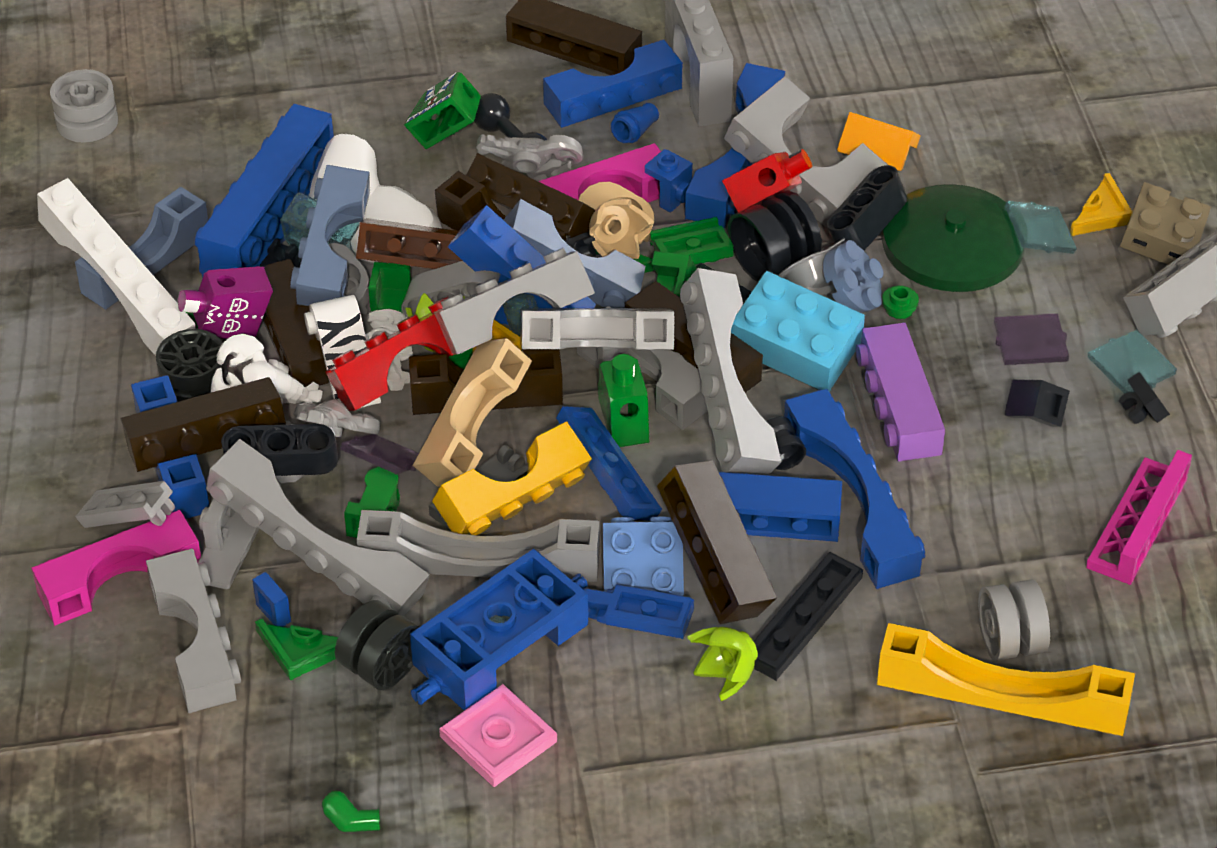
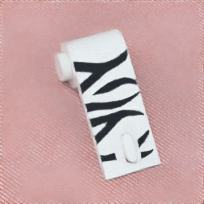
M354 294L309 305L310 312L304 313L306 328L309 335L315 334L317 340H320L327 370L335 366L332 360L349 350H353L356 355L367 348L364 343L367 339ZM330 382L333 399H337L341 402L333 385ZM380 397L363 407L381 403Z

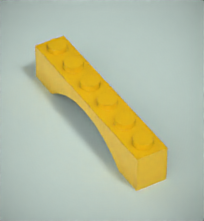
M888 623L880 652L877 685L1123 736L1135 673L1097 665L1060 672H1029L1008 669L965 655L945 644L929 631Z

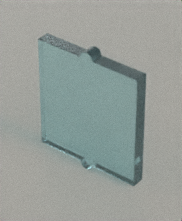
M1006 202L1005 208L1022 248L1045 250L1047 253L1052 251L1075 253L1077 248L1058 207L1037 205L1034 202Z
M1138 330L1118 339L1111 338L1109 343L1088 352V358L1124 394L1135 392L1127 380L1139 371L1151 388H1155L1157 383L1177 373V368Z

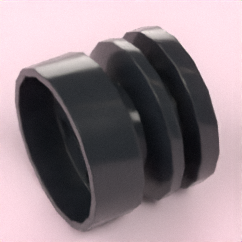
M790 190L780 192L774 197L763 200L761 205H753L733 214L728 223L729 239L733 244L736 259L743 270L757 282L760 281L766 271L779 276L781 272L792 264L812 254L821 252L822 238L816 218L807 203L797 193Z

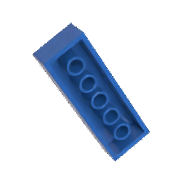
M293 104L286 115L280 117L275 130L269 137L264 139L259 152L253 159L248 161L245 171L240 178L231 184L229 193L221 204L219 203L215 206L210 219L196 233L195 246L198 247L199 272L202 274V279L204 273L208 270L260 266L261 262L268 255V247L275 238L280 239V243L283 244L308 208L312 179L327 143L334 137L331 113Z

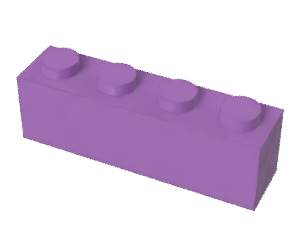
M906 323L863 328L861 344L856 345V358L858 365L865 367V383L868 393H874L876 417L878 420L883 419L884 438L887 447H893L898 462L942 455L945 427Z

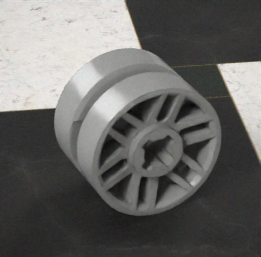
M75 70L60 76L52 84L50 96L56 127L61 136L74 142H93L105 138L115 130L118 124V113L113 84L108 76L95 70Z
M1035 580L1013 582L1010 584L1009 589L1004 584L981 588L978 598L980 627L987 651L994 661L1015 658L1018 656L1019 651L1024 656L1046 653L1050 644L1048 610L1042 590Z

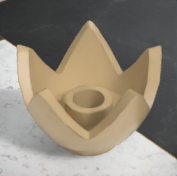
M613 199L601 204L595 210L589 223V235L594 236L595 241L592 244L602 257L617 250L632 259H639L640 250L637 235L652 226L654 221L643 210L632 205L630 199ZM612 220H615L613 228L609 230V223Z

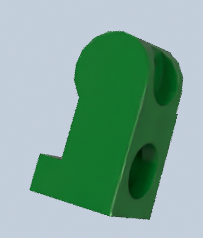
M376 467L367 472L365 475V491L360 503L348 502L344 511L346 536L357 538L361 510L397 511L400 503V494L398 491L399 477L396 471L388 467Z

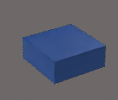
M266 572L252 579L257 607L274 626L283 627L289 624L291 616L288 596Z

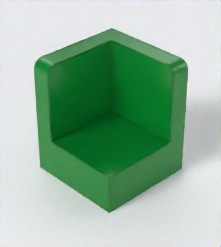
M654 251L651 265L658 275L656 281L680 297V289L683 284L687 282L697 269L690 255Z
M374 262L368 288L371 312L393 309L403 313L401 305L411 282L410 266Z

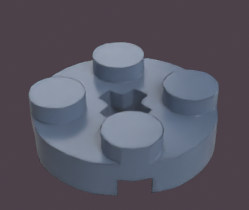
M848 240L826 253L823 261L824 277L826 283L833 282L837 292L833 293L832 296L837 303L860 313L869 312L881 305L882 290L880 279L883 277V269L877 259H870L864 250L852 240Z

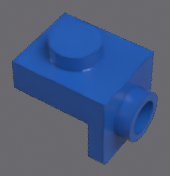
M667 149L662 150L645 165V173L660 181L659 207L671 213L681 203H685V193L692 180L693 163Z

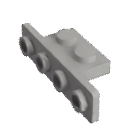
M213 498L210 506L205 507L200 515L199 528L203 530L206 548L198 563L205 562L211 583L209 586L229 589L260 528L250 526L239 513L228 505L218 503Z

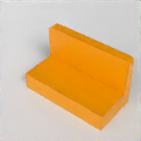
M849 112L837 150L840 153L849 155L864 143L888 165L894 166L897 171H902L910 147L917 149L921 135Z

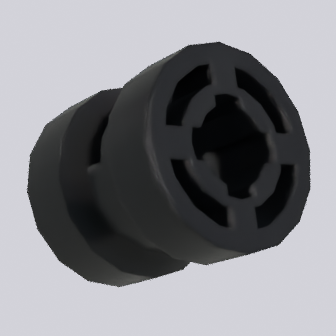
M781 416L767 420L766 422L774 429L782 461L775 469L787 470L798 465L806 455V448L800 437L796 436V430L791 421Z

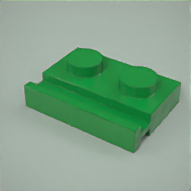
M717 217L652 230L649 234L650 244L654 246V251L690 255L695 265L700 262H716L720 259L733 257V244L722 225L719 226Z

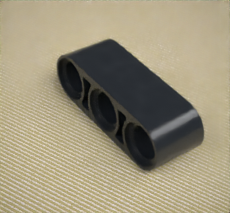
M884 165L871 171L827 221V227L834 245L845 238L844 242L852 240L865 251L907 202V195L898 171L894 166Z
M326 425L237 426L227 430L221 440L223 453L225 454L241 439L271 461L275 476L327 474L338 463L334 432Z

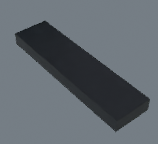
M829 552L753 641L758 653V657L754 661V669L777 681L863 577V569Z

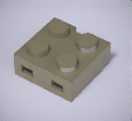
M1144 182L1132 210L1120 247L1169 265L1200 242L1211 206L1185 196L1183 200L1170 196L1171 191Z

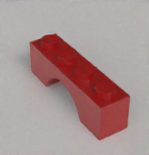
M448 296L428 306L431 313L419 319L417 314H414L396 324L399 331L387 337L385 332H382L364 342L367 348L356 355L353 350H349L332 360L335 366L325 372L338 397L348 411L357 410L388 392L387 376L389 367L395 356L404 348L410 345H421L433 350L438 355L447 354L448 357L455 355L451 353L434 312L443 308L440 302L449 298Z

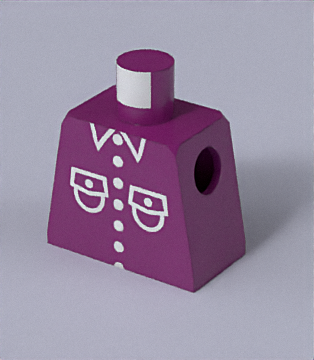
M264 267L208 270L204 273L198 291H180L178 308L180 312L193 313L198 329L211 332L219 338L228 339L238 334L256 337L273 290Z

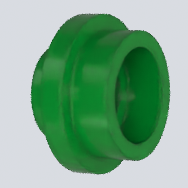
M906 286L890 287L882 296V305L886 313L896 319L910 317L917 309L919 303L918 294Z

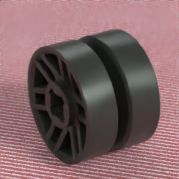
M200 329L182 330L171 334L158 346L156 362L159 377L169 376L177 402L211 393L212 378L218 368H222L223 381L226 385H229L226 380L228 374L226 359L222 365L217 363V354L222 341L215 334Z
M369 601L359 607L343 626L336 642L335 658L338 663L354 674L359 675L360 678L376 689H390L404 678L413 667L410 633L418 629L419 626L406 617L399 615L398 612L382 601Z

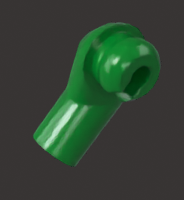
M336 790L328 793L323 799L322 809L324 815L338 830L342 832L380 830L379 809L357 810L343 792Z

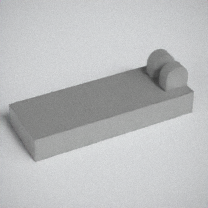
M165 481L97 490L75 517L84 528L148 519L153 524L161 526L166 520V515H170L175 509V505L169 498L173 491Z

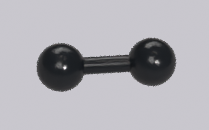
M487 93L481 96L474 119L479 128L488 132L500 130L508 138H539L544 141L547 140L545 136L537 132L523 134L509 120L510 106L501 95Z

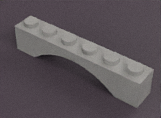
M697 268L680 289V299L686 313L687 330L691 335L694 360L698 366L702 383L701 391L705 397L709 414V425L712 428L716 444V457L720 462L722 472L769 476L782 462L775 432L746 396L732 363L730 349L731 328L736 314L743 306L737 276L732 273Z
M241 439L210 468L206 490L210 492L211 496L218 503L228 505L235 510L247 524L260 528L271 536L279 547L290 550L303 559L311 570L322 573L335 582L338 588L346 595L354 596L364 604L372 600H380L402 616H405L423 596L430 574L399 552L377 551L357 547L333 538L315 527L286 498L275 477L271 461Z
M361 510L357 547L377 551L399 552L428 574L493 577L534 548L568 578L572 579L576 574H581V577L583 576L587 582H597L600 555L599 521L559 519L544 527L525 533L505 536H475L437 529L419 522L402 512Z

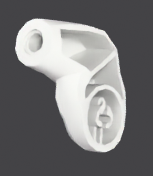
M339 134L327 143L311 182L308 210L310 207H316L317 199H314V189L317 178H323L326 165H333L370 172V194L363 220L369 218L442 228L441 222L434 211L419 202L412 194L400 187L379 184L375 152L367 141L355 135ZM360 222L340 228L332 235L328 244H343L356 255ZM360 259L361 261H363V262H365V263H370V264H374V262H378V261H371V260H363V259Z

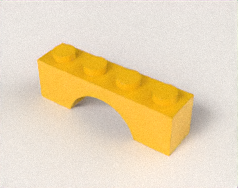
M566 421L534 439L526 452L528 462L527 475L519 480L511 482L495 481L472 469L442 484L432 502L450 530L458 534L470 533L477 536L492 525L491 521L501 516L504 520L510 519L523 509L522 505L532 500L535 504H538L554 493L555 488L563 484L568 488L585 477L583 471L592 458L568 422Z

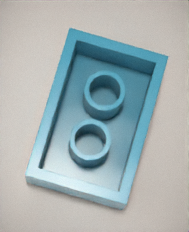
M766 271L737 313L731 333L763 354L762 364L818 390L828 389L830 392L856 352V345L861 344L865 315Z

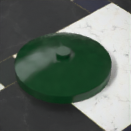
M943 184L924 187L907 194L906 204L883 229L882 242L884 252L890 263L908 279L936 290L969 292L994 286L1008 278L1018 268L1024 255L1026 231L1018 213L998 196L975 187Z

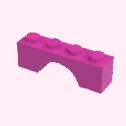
M653 143L538 182L579 200L580 195L589 186L598 182H612L621 185L645 201L651 202L660 199V181L645 173V165L661 151Z
M178 510L170 515H166V520L161 526H157L150 521L55 559H50L31 569L37 594L55 626L91 612L96 591L108 579L130 571L148 572L146 560L189 549L194 550L198 563L201 558L198 539L181 510Z

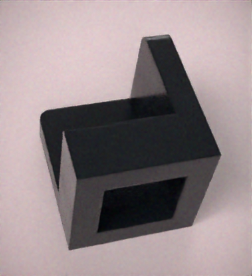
M1012 380L1005 416L1029 418L1051 427H1061L1070 391L1043 380Z

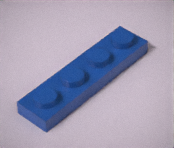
M562 406L556 419L560 424L568 422L591 456L592 460L588 466L600 482L601 487L617 507L619 514L623 517L634 518V521L650 520V518L658 517L662 508L593 408Z

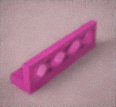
M1177 450L1169 466L1146 457L1144 458L1088 558L1087 569L1126 584H1132L1187 481L1192 459L1191 454ZM1147 473L1161 477L1159 485L1150 487L1145 479ZM1147 499L1149 503L1145 510L1136 513L1131 502ZM1133 525L1135 529L1131 536L1121 539L1116 529ZM1119 551L1120 553L1119 565L1100 559L1102 554Z

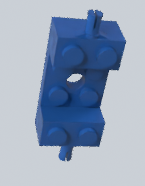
M533 548L410 633L412 662L428 680L411 690L413 699L416 702L418 701L419 705H422L439 692L448 696L465 711L497 688L496 669L538 639L546 635L557 646L564 643L588 625V593L584 591V588L588 587L586 579L583 576L581 577V574H576L572 579L568 578ZM495 615L508 616L510 618L504 623H494L490 620Z

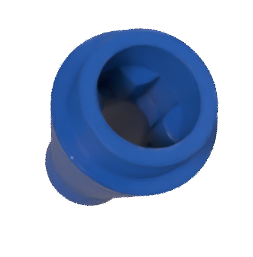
M646 103L639 107L618 112L611 122V131L614 137L622 143L638 141L645 131L658 120V109L652 103Z

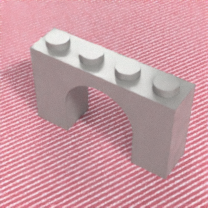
M665 0V41L681 61H689L690 107L698 127L730 122L732 115L734 58L710 1Z
M784 76L733 118L724 139L734 150L741 153L752 164L774 153L787 152L788 155H791L792 153L787 149L783 141L782 134L801 119L811 98ZM862 143L836 165L829 167L812 166L811 169L801 173L799 176L802 184L790 191L797 193L807 203L816 220L828 229V219L866 176L874 169L888 164Z

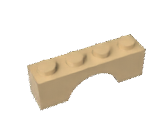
M507 338L491 340L478 345L413 466L438 488L442 484L472 469L475 470L483 455L476 446V436L483 420L502 399L516 392L532 360Z

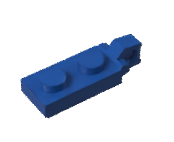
M617 584L615 589H608L606 592L584 588V591L588 593V618L610 626L684 639L694 611V599L690 597Z

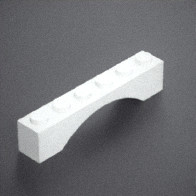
M68 178L37 194L38 221L58 244L78 253L101 275L125 308L142 341L155 356L158 346L165 338L178 331L195 329V322L186 312L179 311L178 303Z

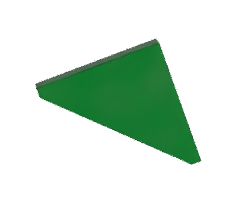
M263 619L255 621L257 633L290 680L336 659L335 646L338 637L323 635L322 630L291 625L290 628L266 624Z

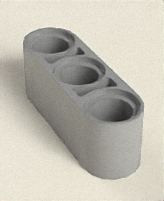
M464 261L413 276L401 305L402 312L407 317L405 307L411 308L414 315L423 293L433 303L447 296L450 298L460 293L467 298L477 293L475 286L493 278H496L498 282L501 274L485 270L475 272Z

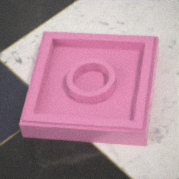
M504 684L439 728L440 737L493 787L557 742V732Z

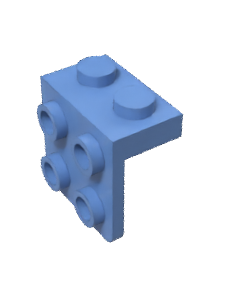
M617 517L612 518L611 523H603L604 592L608 589H615L617 584L684 596L683 543L671 517L650 518V522H634V518Z

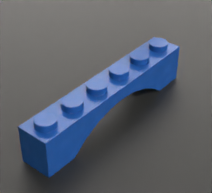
M746 63L737 82V113L739 114L785 76V71ZM731 148L724 156L713 163L696 170L685 193V219L699 221L717 217L719 226L722 225L723 228H726L730 216L737 213V210L722 180L751 166L752 163L741 153Z
M828 389L785 400L784 417L791 421L796 430V436L800 437L806 448V455L832 469L849 485L859 500L866 521L862 537L860 561L875 588L879 589L919 577L922 559L925 558L924 544L919 536L913 535L909 528L905 511L902 508L898 509L893 501L891 488L887 481H882L877 474L871 454H866L863 450L859 434L854 427L850 428L847 423L841 403L834 401Z

